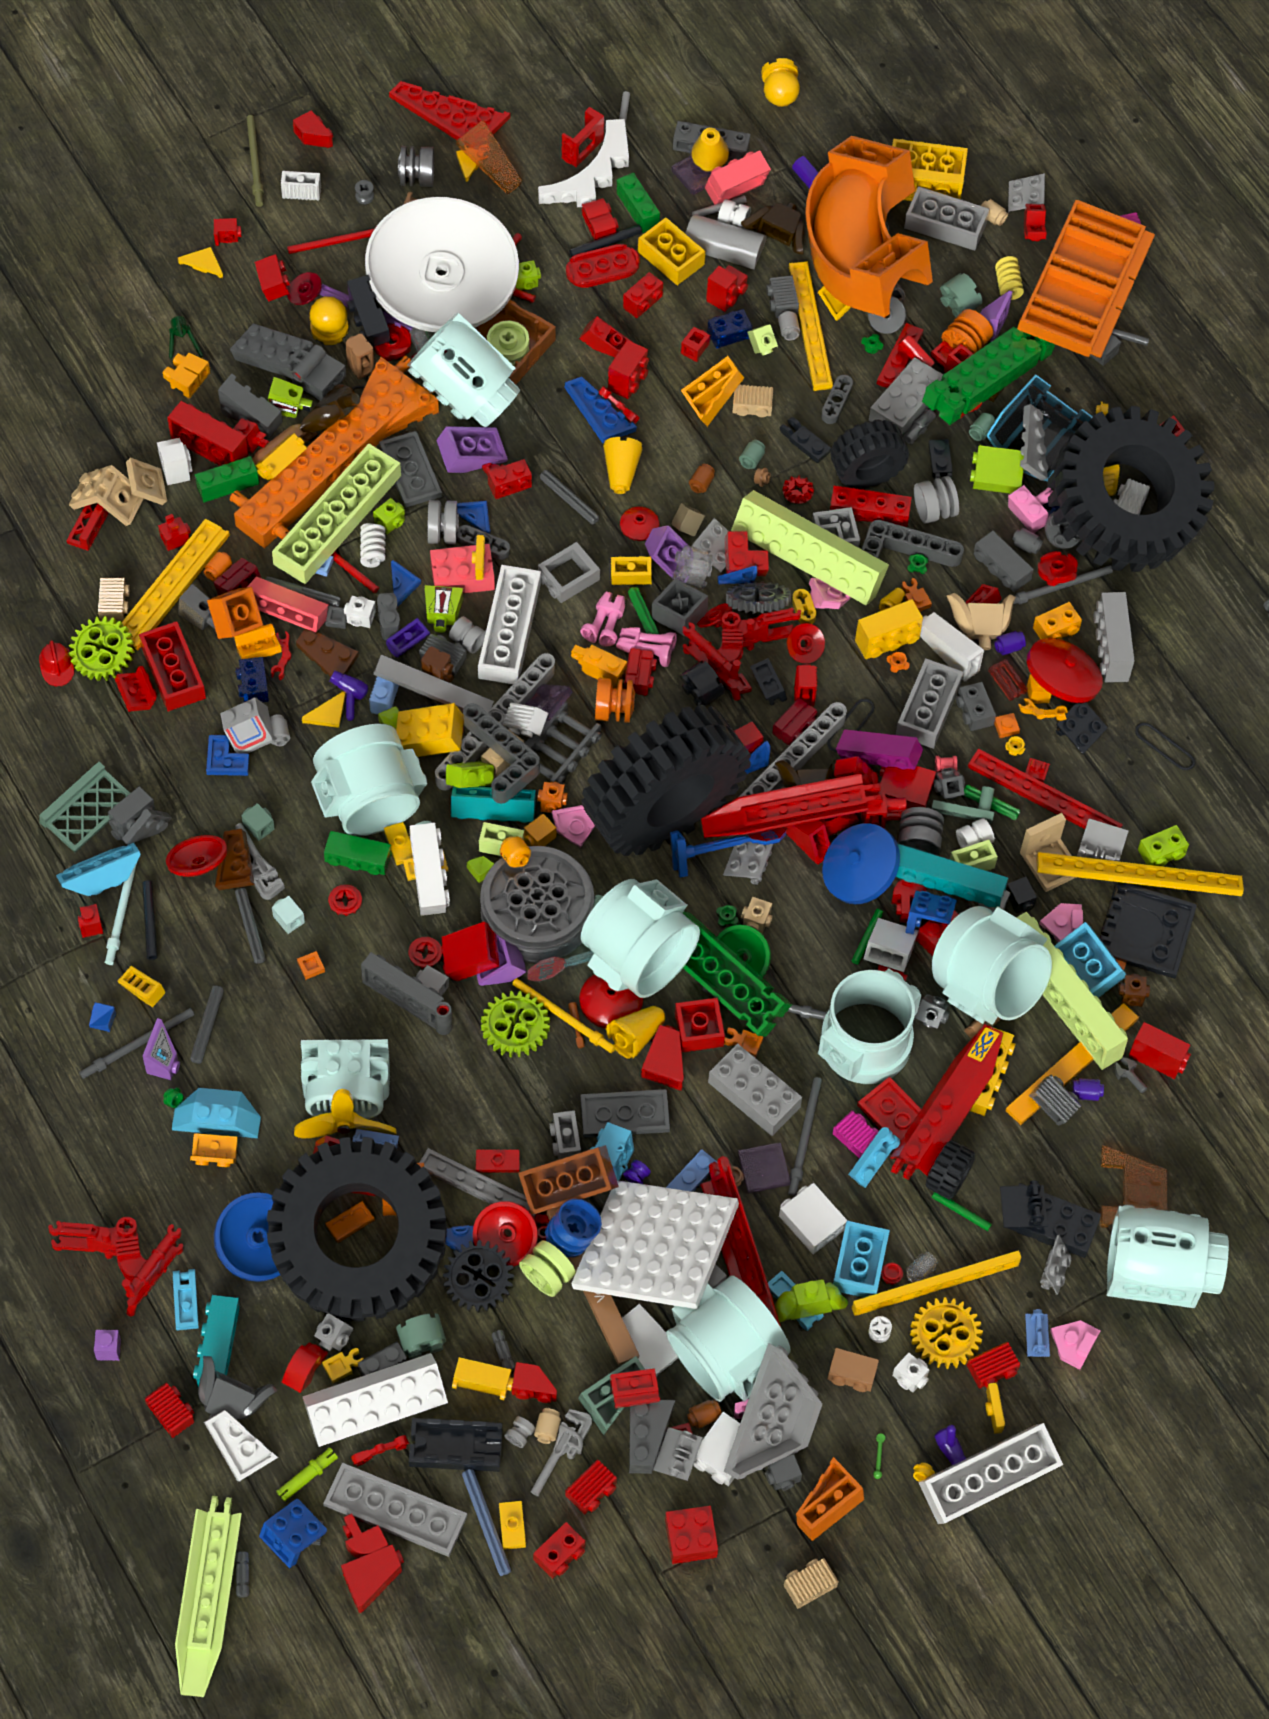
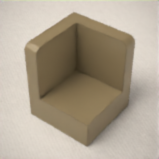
M681 503L671 524L679 531L695 536L705 515L697 509Z

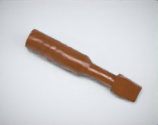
M575 1002L569 1003L570 1015L580 1021L577 1004ZM575 1029L578 1048L585 1047L581 1032Z

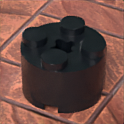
M701 660L680 675L684 683L682 688L687 695L692 694L694 696L693 700L696 706H707L725 694L723 684L718 685V675L706 661L703 662Z

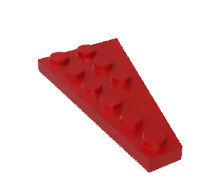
M402 81L389 92L391 99L474 150L482 146L510 119L509 112L504 111V113L495 111V108H483L477 106L474 102L450 95L449 97L442 96L440 92L425 91L420 86Z

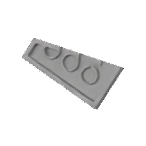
M1029 404L1024 406L1023 426L1026 431L1022 433L1025 446L1021 447V454L1024 456V459L1020 461V466L1042 481L1048 478V465L1045 457L1046 447L1044 445L1045 432L1042 427L1043 414L1039 409Z

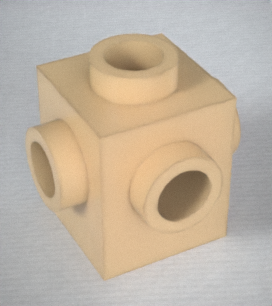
M752 897L749 906L744 907L741 918L744 919L743 925L753 927L763 934L765 927L769 928L773 918L770 915L772 903Z

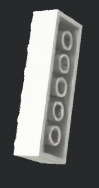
M501 565L478 664V679L514 684L519 679L541 586V571Z
M431 1353L303 1396L313 1434L319 1447L448 1403L437 1363Z
M1041 1423L918 1483L937 1523L944 1524L1062 1466L1063 1463L1044 1423Z

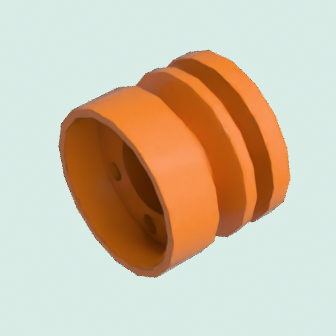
M965 309L943 332L942 341H946L954 349L962 344L975 354L993 337V329L983 315L977 311Z
M598 678L595 720L609 721L611 712H615L616 722H620V713H625V722L630 723L635 701L633 680H628L627 689H622L623 679H619L617 688H613L611 678Z

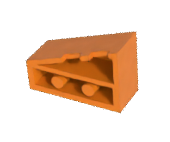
M834 1457L830 1461V1465L825 1473L819 1478V1482L814 1490L809 1493L796 1513L797 1525L811 1541L864 1500L863 1487Z

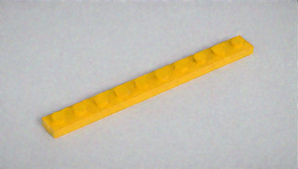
M1038 852L1036 857L1037 873L1242 896L1244 891L1242 876L1042 852Z

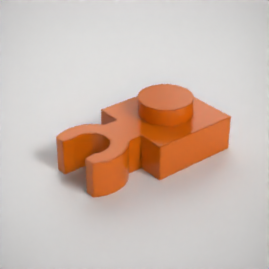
M915 578L911 579V587L907 586L905 581L902 582V590L907 593L905 594L906 601L913 599L919 612L931 608L932 603L924 588L917 589Z
M728 1028L727 1034L732 1035L733 1038L728 1039L725 1037L724 1044L727 1046L739 1044L756 1058L763 1042V1037L743 1030L742 1034H738L734 1028Z

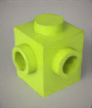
M534 260L519 263L518 279L515 288L524 290L538 287V279H541L539 267L536 268Z
M390 498L373 511L374 523L384 526L385 533L389 534L404 523V507L399 502L396 503Z

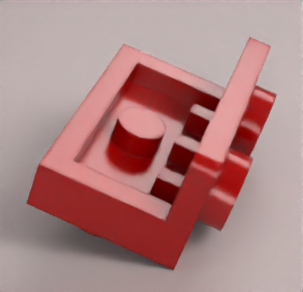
M139 666L135 673L117 674L115 682L128 712L150 710L156 700V691L152 688L149 675L144 667Z

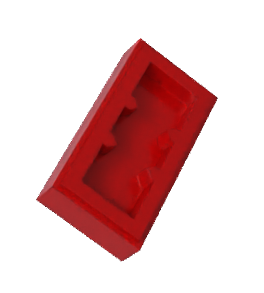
M476 1150V1172L519 1173L520 1152L519 1150Z

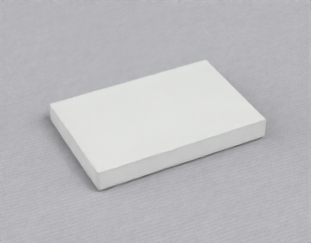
M640 1304L622 1317L640 1355L638 1359L645 1370L655 1368L657 1376L678 1359L668 1341L666 1332Z

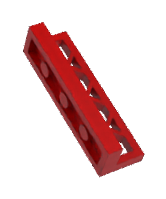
M92 504L83 508L66 540L67 544L87 551L90 550L109 514L100 504L96 505L94 511L91 509ZM90 518V519L88 520L86 526L84 527V525H83L84 519ZM81 533L80 541L75 540V536Z

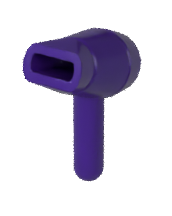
M334 670L329 682L347 693L346 719L352 721L354 719L355 698L362 700L367 695L368 685L359 679Z
M954 1425L940 1429L934 1437L937 1445L949 1462H951V1465L967 1459L956 1437V1427Z

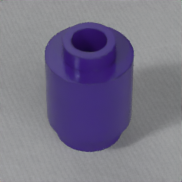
M1013 631L997 636L994 646L998 653L1006 655L1021 650L1022 647L1026 646V641L1021 631Z
M1079 1078V1080H1073L1072 1092L1079 1100L1099 1101V1097H1103L1104 1084H1100L1099 1079Z

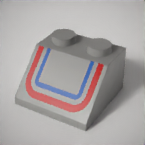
M257 698L248 700L220 713L224 732L236 753L248 754L275 741L268 706Z

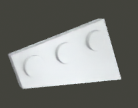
M225 1410L204 1422L237 1481H241L278 1458Z

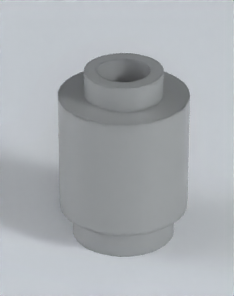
M784 311L778 317L781 334L786 340H795L799 337L800 333L797 315L791 311Z
M273 715L270 717L275 741L271 744L284 746L290 740L287 720L282 715Z

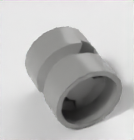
M463 616L452 626L449 638L462 644L466 650L473 654L482 647L486 631L479 626H474L472 621Z

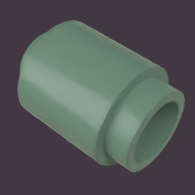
M982 413L970 426L969 435L976 441L984 440L996 421L995 417L989 413Z
M758 440L749 442L739 457L741 465L746 469H755L765 454V445Z

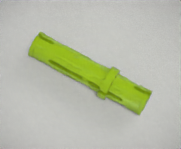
M328 1447L315 1460L311 1459L309 1465L280 1489H277L276 1492L282 1497L281 1499L286 1502L315 1476L323 1474V1470L338 1459L335 1453L332 1454L333 1450Z

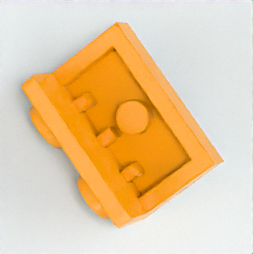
M272 624L255 628L234 637L237 652L243 663L253 662L256 659L273 656L276 653L282 652Z
M194 1133L190 1160L196 1161V1165H208L209 1162H217L219 1167H230V1163H236L238 1136Z

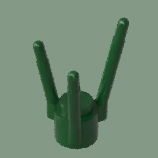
M182 316L172 318V327L169 329V358H173L174 335L183 337L186 333H188L199 356L203 357L201 349L191 332L190 325L186 324V319Z

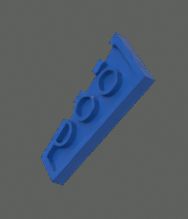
M583 377L565 382L564 388L602 443L609 438L622 437L636 432L637 426L629 423L625 419L624 414L620 411L617 412L611 407L612 404L607 399L605 400L600 397L598 391Z

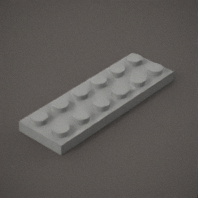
M345 1463L341 1464L323 1503L325 1507L345 1515L352 1513L357 1520L374 1527L379 1525L381 1530L447 1557H450L468 1516L463 1511Z

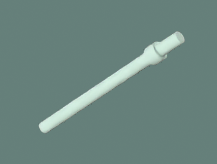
M136 865L128 880L123 883L111 938L108 939L106 946L108 951L105 963L108 965H113L116 951L120 947L121 941L119 937Z

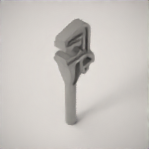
M238 823L235 828L243 829L247 835L249 853L253 858V864L251 863L255 887L263 899H272L285 889L281 878L278 879L276 869L269 865L260 855L243 824Z
M569 1409L565 1420L574 1423L577 1428L579 1425L581 1426L578 1432H576V1428L568 1427L564 1422L561 1423L552 1454L531 1490L532 1494L539 1496L560 1456L567 1453V1458L573 1459L577 1453L581 1455L583 1441L592 1426V1418L589 1414Z

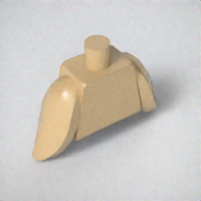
M955 593L947 595L955 621L960 630L969 639H979V646L983 650H990L991 640L1003 634L1009 626L1016 597L1009 594L1001 604H966Z

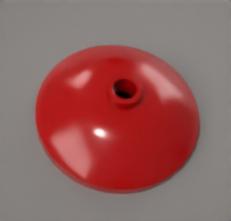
M213 835L189 838L170 850L166 857L167 868L171 873L182 877L204 875L214 870L223 862L228 851L227 845L222 838Z
M595 974L586 980L580 991V1007L584 1016L591 1023L606 1029L607 1024L611 1021L642 1009L643 998L638 997L629 988L621 991L613 990L604 979ZM609 991H614L615 994H614V995H610V994H608V992H609Z
M500 1201L489 1205L478 1215L473 1227V1241L475 1246H477L478 1240H481L482 1246H485L486 1242L489 1241L491 1249L497 1244L499 1247L498 1253L502 1250L506 1252L503 1259L507 1257L511 1259L507 1266L512 1265L514 1267L519 1265V1262L526 1255L533 1253V1248L538 1242V1228L534 1217L525 1207L511 1201ZM506 1229H510L512 1231L511 1236H507L505 1234Z

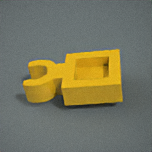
M358 1348L352 1349L346 1357L340 1352L322 1362L332 1383L352 1374L351 1367H358V1362L364 1359H353L355 1355L359 1354Z

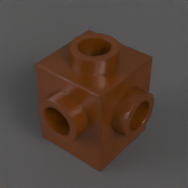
M1138 974L1125 975L1123 983H1119L1118 994L1121 995V1005L1124 1003L1128 1006L1142 1007L1145 997L1148 998L1150 993V985H1146V977Z

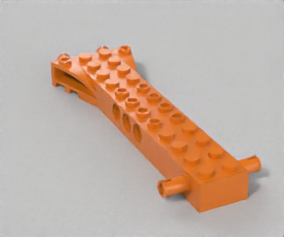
M404 356L393 366L380 357L363 390L359 404L346 417L337 420L326 429L306 450L275 478L271 479L251 499L246 498L238 490L234 491L230 496V501L240 507L234 513L236 527L264 549L277 537L283 540L290 532L287 528L326 492L368 444L376 447L386 437L407 428L408 424L414 421L418 423L423 420L424 416L431 413L433 415L439 413L438 399L432 395L435 391L430 392L404 374L410 368L407 364L411 359Z

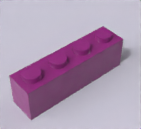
M844 729L836 751L841 759L859 756L867 765L872 764L882 767L889 766L915 770L923 748L917 737Z

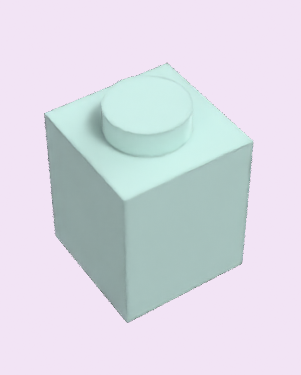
M290 896L279 899L272 907L273 917L287 934L305 923L304 913Z

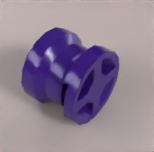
M633 1160L631 1168L627 1169L623 1175L631 1183L643 1184V1179L648 1177L651 1171L641 1161Z

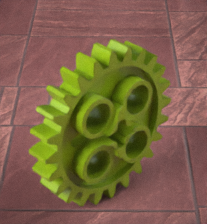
M106 616L100 621L96 617L95 623L89 619L88 626L81 624L82 631L75 630L78 636L71 637L75 644L69 645L74 650L69 652V655L73 658L71 662L76 665L75 669L78 672L81 671L80 673L84 677L87 675L92 680L95 676L96 680L100 681L103 676L108 681L109 675L115 678V672L118 671L122 674L121 668L123 666L129 667L126 661L133 660L129 654L135 653L134 649L131 648L135 643L133 640H130L133 636L130 632L128 633L129 629L126 626L123 627L121 621L116 623L113 617L109 621ZM96 634H100V637L98 639L93 640V637ZM118 639V643L111 646V643ZM93 652L89 658H85L87 653ZM111 658L109 663L103 664L105 659Z
M510 991L509 997L502 993L501 1000L496 996L494 997L495 1004L488 1002L489 1009H484V1016L481 1017V1023H483L481 1031H485L483 1032V1038H488L487 1045L494 1044L493 1051L500 1048L501 1055L508 1051L509 1057H512L514 1052L517 1053L518 1057H521V1052L523 1051L528 1056L530 1048L536 1052V1044L543 1046L542 1039H547L546 1032L550 1031V1025H548L550 1017H546L548 1010H542L544 1004H537V997L530 1000V993L522 997L521 991H519L517 996H514L513 991ZM508 1009H512L515 1012L509 1014L505 1011ZM520 1009H524L519 1016V1023H516ZM533 1017L534 1020L526 1021L525 1018ZM512 1025H515L511 1038L507 1039L512 1032ZM504 1027L506 1030L498 1031L497 1028ZM525 1035L526 1037L524 1039H518L516 1036Z

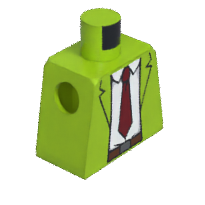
M276 377L273 378L268 401L281 411L282 416L296 418L299 409L310 412L313 400L302 398V387Z
M425 585L427 622L434 624L436 632H445L446 625H454L457 621L463 603V588Z

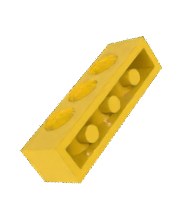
M999 1030L1004 1033L999 1049L1001 1055L997 1057L994 1074L984 1088L987 1092L980 1094L970 1110L982 1116H985L987 1109L992 1110L995 1098L992 1095L994 1091H999L1002 1080L999 1079L1000 1074H1005L1009 1064L1006 1061L1007 1055L1012 1056L1016 1045L1012 1043L1014 1035Z

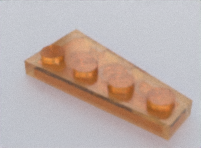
M484 120L457 140L456 145L507 195L521 185V178Z

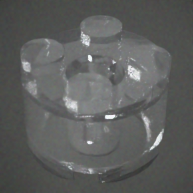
M688 545L684 546L681 552L677 551L675 555L677 566L673 573V580L676 578L693 588L704 589L708 583L704 582L706 576L710 577L712 571L713 557L708 554L711 551Z

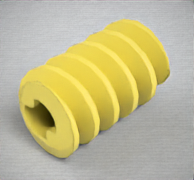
M1013 256L1004 257L995 265L999 292L1002 296L1006 292L1012 291L1011 300H1015L1024 293L1018 259Z

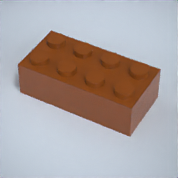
M606 1145L518 1173L532 1215L562 1206L571 1199H584L619 1187Z

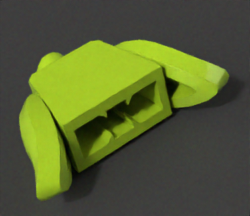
M821 1279L794 1285L790 1291H785L779 1296L774 1306L779 1322L789 1319L795 1320L832 1312V1309H844L847 1307L848 1301L833 1283L828 1282L825 1284L824 1280Z

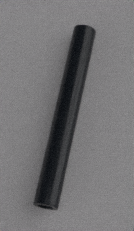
M635 225L572 248L569 252L571 257L576 254L600 249L639 235L642 231L639 225Z
M144 881L142 882L146 952L148 960H155L158 957L153 882Z

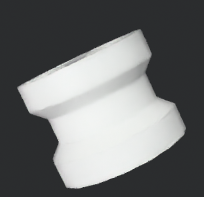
M875 1317L871 1321L868 1330L870 1339L876 1343L886 1342L890 1337L892 1324L886 1317Z

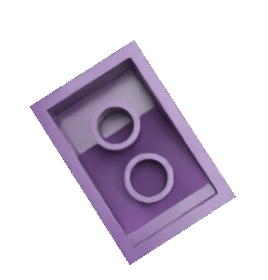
M446 427L436 440L448 473H465L481 469L482 465L487 463L500 464L508 460L497 428Z

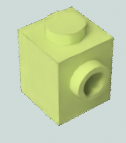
M770 324L747 332L755 354H769L773 352L772 348L778 346Z

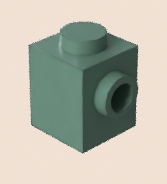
M258 803L253 807L247 808L241 815L243 826L258 841L275 830L271 813L266 808H262Z

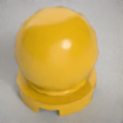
M778 58L777 62L771 64L767 62L761 70L765 96L770 103L778 107L789 106L799 95L798 67L794 65V61L787 58Z
M324 296L317 299L309 312L310 330L313 338L322 341L324 345H335L342 342V338L348 334L347 310L341 300L335 297Z

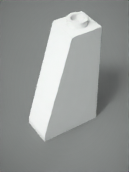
M933 612L929 616L923 617L920 637L951 668L963 671L962 680L964 682L980 671L984 653L980 646Z

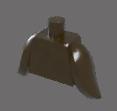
M776 203L774 206H765L741 222L744 228L748 230L758 229V232L789 247L792 242V250L797 254H804L803 242L806 229L803 221L800 219V212L796 211L797 207L795 204L788 203L785 206L781 203Z
M335 385L304 418L300 426L301 431L315 432L329 428L337 420L346 417L359 404V395L346 385Z
M838 758L832 762L828 769H803L795 771L784 760L775 762V766L779 771L784 788L837 778L834 775V770Z

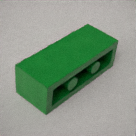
M634 172L617 179V195L636 224L640 226L642 233H646L660 222L659 210Z
M251 456L195 474L197 489L203 503L232 494L236 490L241 491L259 485L258 472Z
M330 831L324 850L325 862L333 866L341 865L355 871L363 870L373 875H385L392 854L391 844Z

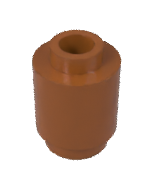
M702 464L697 467L689 481V485L694 492H706L715 477L714 468L708 464Z
M708 1399L689 1408L687 1418L692 1427L696 1426L700 1429L717 1421L722 1412L715 1399L712 1401Z

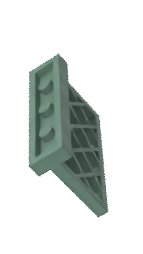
M98 762L39 815V823L45 828L50 829L76 853L109 821V815L98 816V807H111L112 809L119 803L113 802V793H122L127 797L130 792L105 770L103 764ZM105 777L111 783V789H98L99 782ZM96 793V802H84V795ZM98 793H111V802H98ZM72 806H81V816H69V809ZM84 806L96 807V816H84ZM57 820H67L66 829H57L53 824ZM69 820H81V829H69ZM84 820H96V827L94 829H84ZM69 834H81V840L74 845L69 840Z

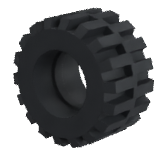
M954 1140L947 1142L928 1174L926 1188L948 1200L953 1198L959 1191L973 1165L975 1152Z

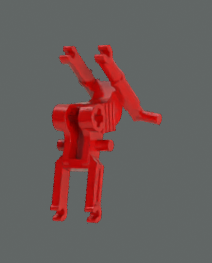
M791 607L790 609L760 614L758 617L748 620H741L739 614L735 612H727L722 616V644L718 650L712 646L710 641H707L695 630V625L690 622L689 629L683 626V635L690 639L689 646L683 644V652L691 654L698 662L701 660L703 662L706 661L718 675L717 680L731 691L733 699L736 701L740 700L739 685L733 679L739 677L738 671L741 665L740 660L743 656V647L746 646L748 650H753L754 643L768 642L787 638L789 632L793 629V625L768 629V625L799 620L801 618V610L799 609L797 613H794V609Z
M131 1217L121 1218L118 1220L116 1227L113 1228L60 1221L56 1222V1229L52 1225L48 1226L49 1233L53 1236L86 1237L60 1236V1243L58 1244L55 1240H51L52 1248L56 1251H98L104 1253L107 1259L117 1256L118 1266L125 1277L122 1281V1286L126 1291V1296L129 1298L126 1314L130 1317L135 1315L138 1304L147 1296L162 1274L166 1273L168 1266L176 1255L181 1254L184 1250L182 1243L176 1247V1241L181 1237L182 1232L181 1228L174 1232L173 1224L168 1226V1233L156 1249L152 1250V1254L147 1260L140 1253L137 1224Z

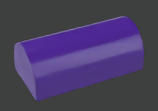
M805 156L797 159L792 166L794 172L810 189L814 178L819 172Z
M416 618L388 638L386 645L389 651L398 658L428 637L430 632Z

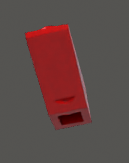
M598 316L586 325L579 338L592 349L612 357H616L625 342L629 340Z

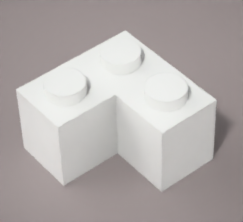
M180 438L158 442V453L167 485L189 481V472H192V466L186 444L183 445Z

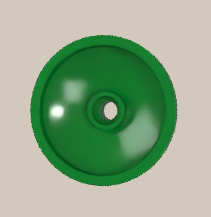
M734 925L726 928L717 936L741 959L744 954H747L748 959L745 962L761 977L765 976L771 962V950L767 939L760 931L747 925Z

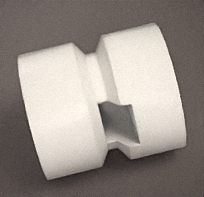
M725 199L719 211L718 221L744 228L741 222L750 217L751 207L743 204L737 206L736 202Z
M984 818L973 822L972 827L966 825L956 830V837L961 848L986 840H990L993 843L995 839L991 826Z

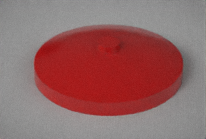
M1055 638L1041 639L1033 644L1027 654V666L1036 682L1046 691L1062 700L1074 703L1088 702L1094 699L1102 688L1103 678L1097 664L1086 652L1067 641Z

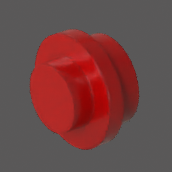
M888 1263L883 1266L881 1277L887 1284L894 1285L901 1281L903 1270L896 1263Z

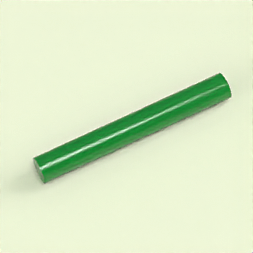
M875 910L851 960L852 963L856 965L860 963L876 922L883 915L882 910Z
M935 1192L932 1195L934 1200L984 1230L989 1231L992 1224L955 1201L948 1200Z

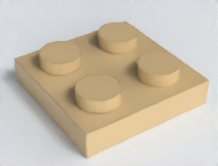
M133 458L127 460L126 465L132 495L160 505L166 503L167 497L162 470Z

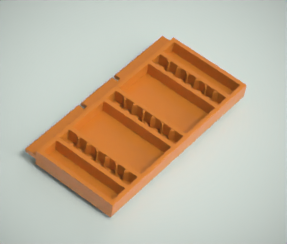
M1075 200L1017 329L1083 356L1089 357L1091 354L1101 358L1155 234L1146 231V226Z

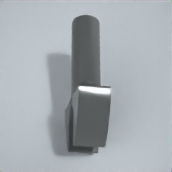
M1122 1057L1121 1062L1127 1069H1122L1116 1062L1115 1074L1117 1079L1127 1077L1140 1093H1144L1147 1087L1134 1073L1137 1063Z

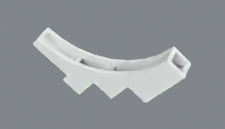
M625 119L606 120V134L603 145L594 160L580 173L559 183L539 186V204L576 201L577 207H582V204L596 200V187H611L612 168L629 167Z

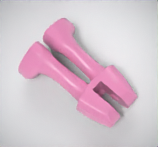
M607 591L603 594L596 604L597 615L593 624H584L580 630L581 635L586 640L596 643L602 623L607 616L608 621L605 629L600 634L599 643L602 646H613L616 643L617 634L613 630L617 619L623 616L625 609L624 596L617 595L614 603H612L613 594Z
M639 627L621 629L616 648L629 653L631 648L653 651L654 655L659 657L661 666H669L671 651H674L676 646V633L647 634L642 633ZM643 642H652V643H658V644H661V645L648 644V643H643Z

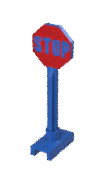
M781 827L695 846H686L685 838L679 831L670 832L673 870H678L680 878L688 876V858L706 852L741 845L746 842L763 845L777 843L786 836V830Z

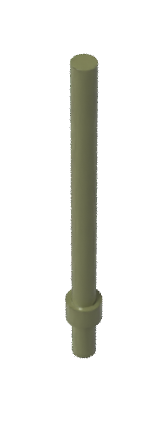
M248 115L247 127L253 175L252 193L255 196L256 206L261 207L263 206L262 195L264 194V189L260 179L254 116Z

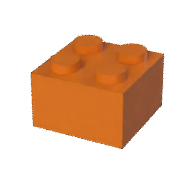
M252 587L238 588L207 600L218 639L235 637L263 626Z

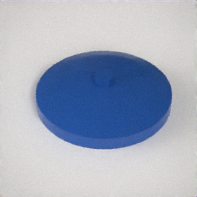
M858 824L846 829L834 839L824 857L822 874L827 889L839 900L849 904H863L876 899L889 888L897 875L900 864L898 844L888 831L875 824Z
M250 1193L238 1197L221 1212L215 1225L214 1245L219 1259L231 1273L245 1280L260 1282L280 1276L273 1262L267 1240V1233H269L267 1214L273 1205L271 1194Z

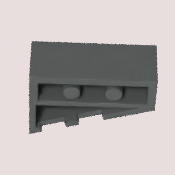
M231 373L218 389L221 412L224 416L231 417L238 422L242 418L257 423L259 430L266 434L265 437L270 438L282 423L281 411L262 396L258 398L250 392L251 388L248 385L243 387L235 381L236 376Z
M660 1400L657 1403L630 1406L629 1473L652 1474L674 1412L675 1400Z

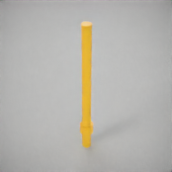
M518 978L513 981V986L525 994L530 993V998L532 999L537 997L538 1003H543L546 1009L588 1037L591 1043L601 1046L609 1053L615 1051L616 1046L604 1039V1035L598 1031L594 1032Z

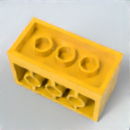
M893 139L892 146L910 150L915 191L903 200L912 201L918 186L961 200L968 148Z

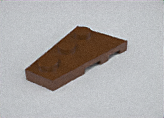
M307 629L303 630L296 641V646L311 661H315L321 667V670L330 677L334 670L347 674L359 656L358 651L318 632L315 633Z
M243 829L224 831L223 840L227 845L228 851L225 859L218 866L215 887L218 890L255 885L246 832Z

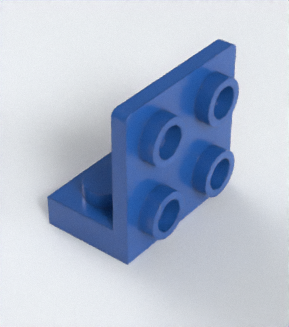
M916 891L909 911L905 933L914 935L915 928H920L922 918L950 924L957 900L949 896L934 895L927 891Z
M296 1499L264 1522L259 1537L290 1569L297 1563L300 1553L326 1534L327 1528L299 1499Z

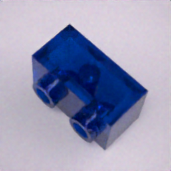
M744 309L732 311L729 314L716 316L708 320L707 332L716 349L749 339L747 332L752 330V325Z
M263 657L240 659V667L236 668L237 680L242 682V685H238L239 697H244V702L253 698H257L261 702H269Z

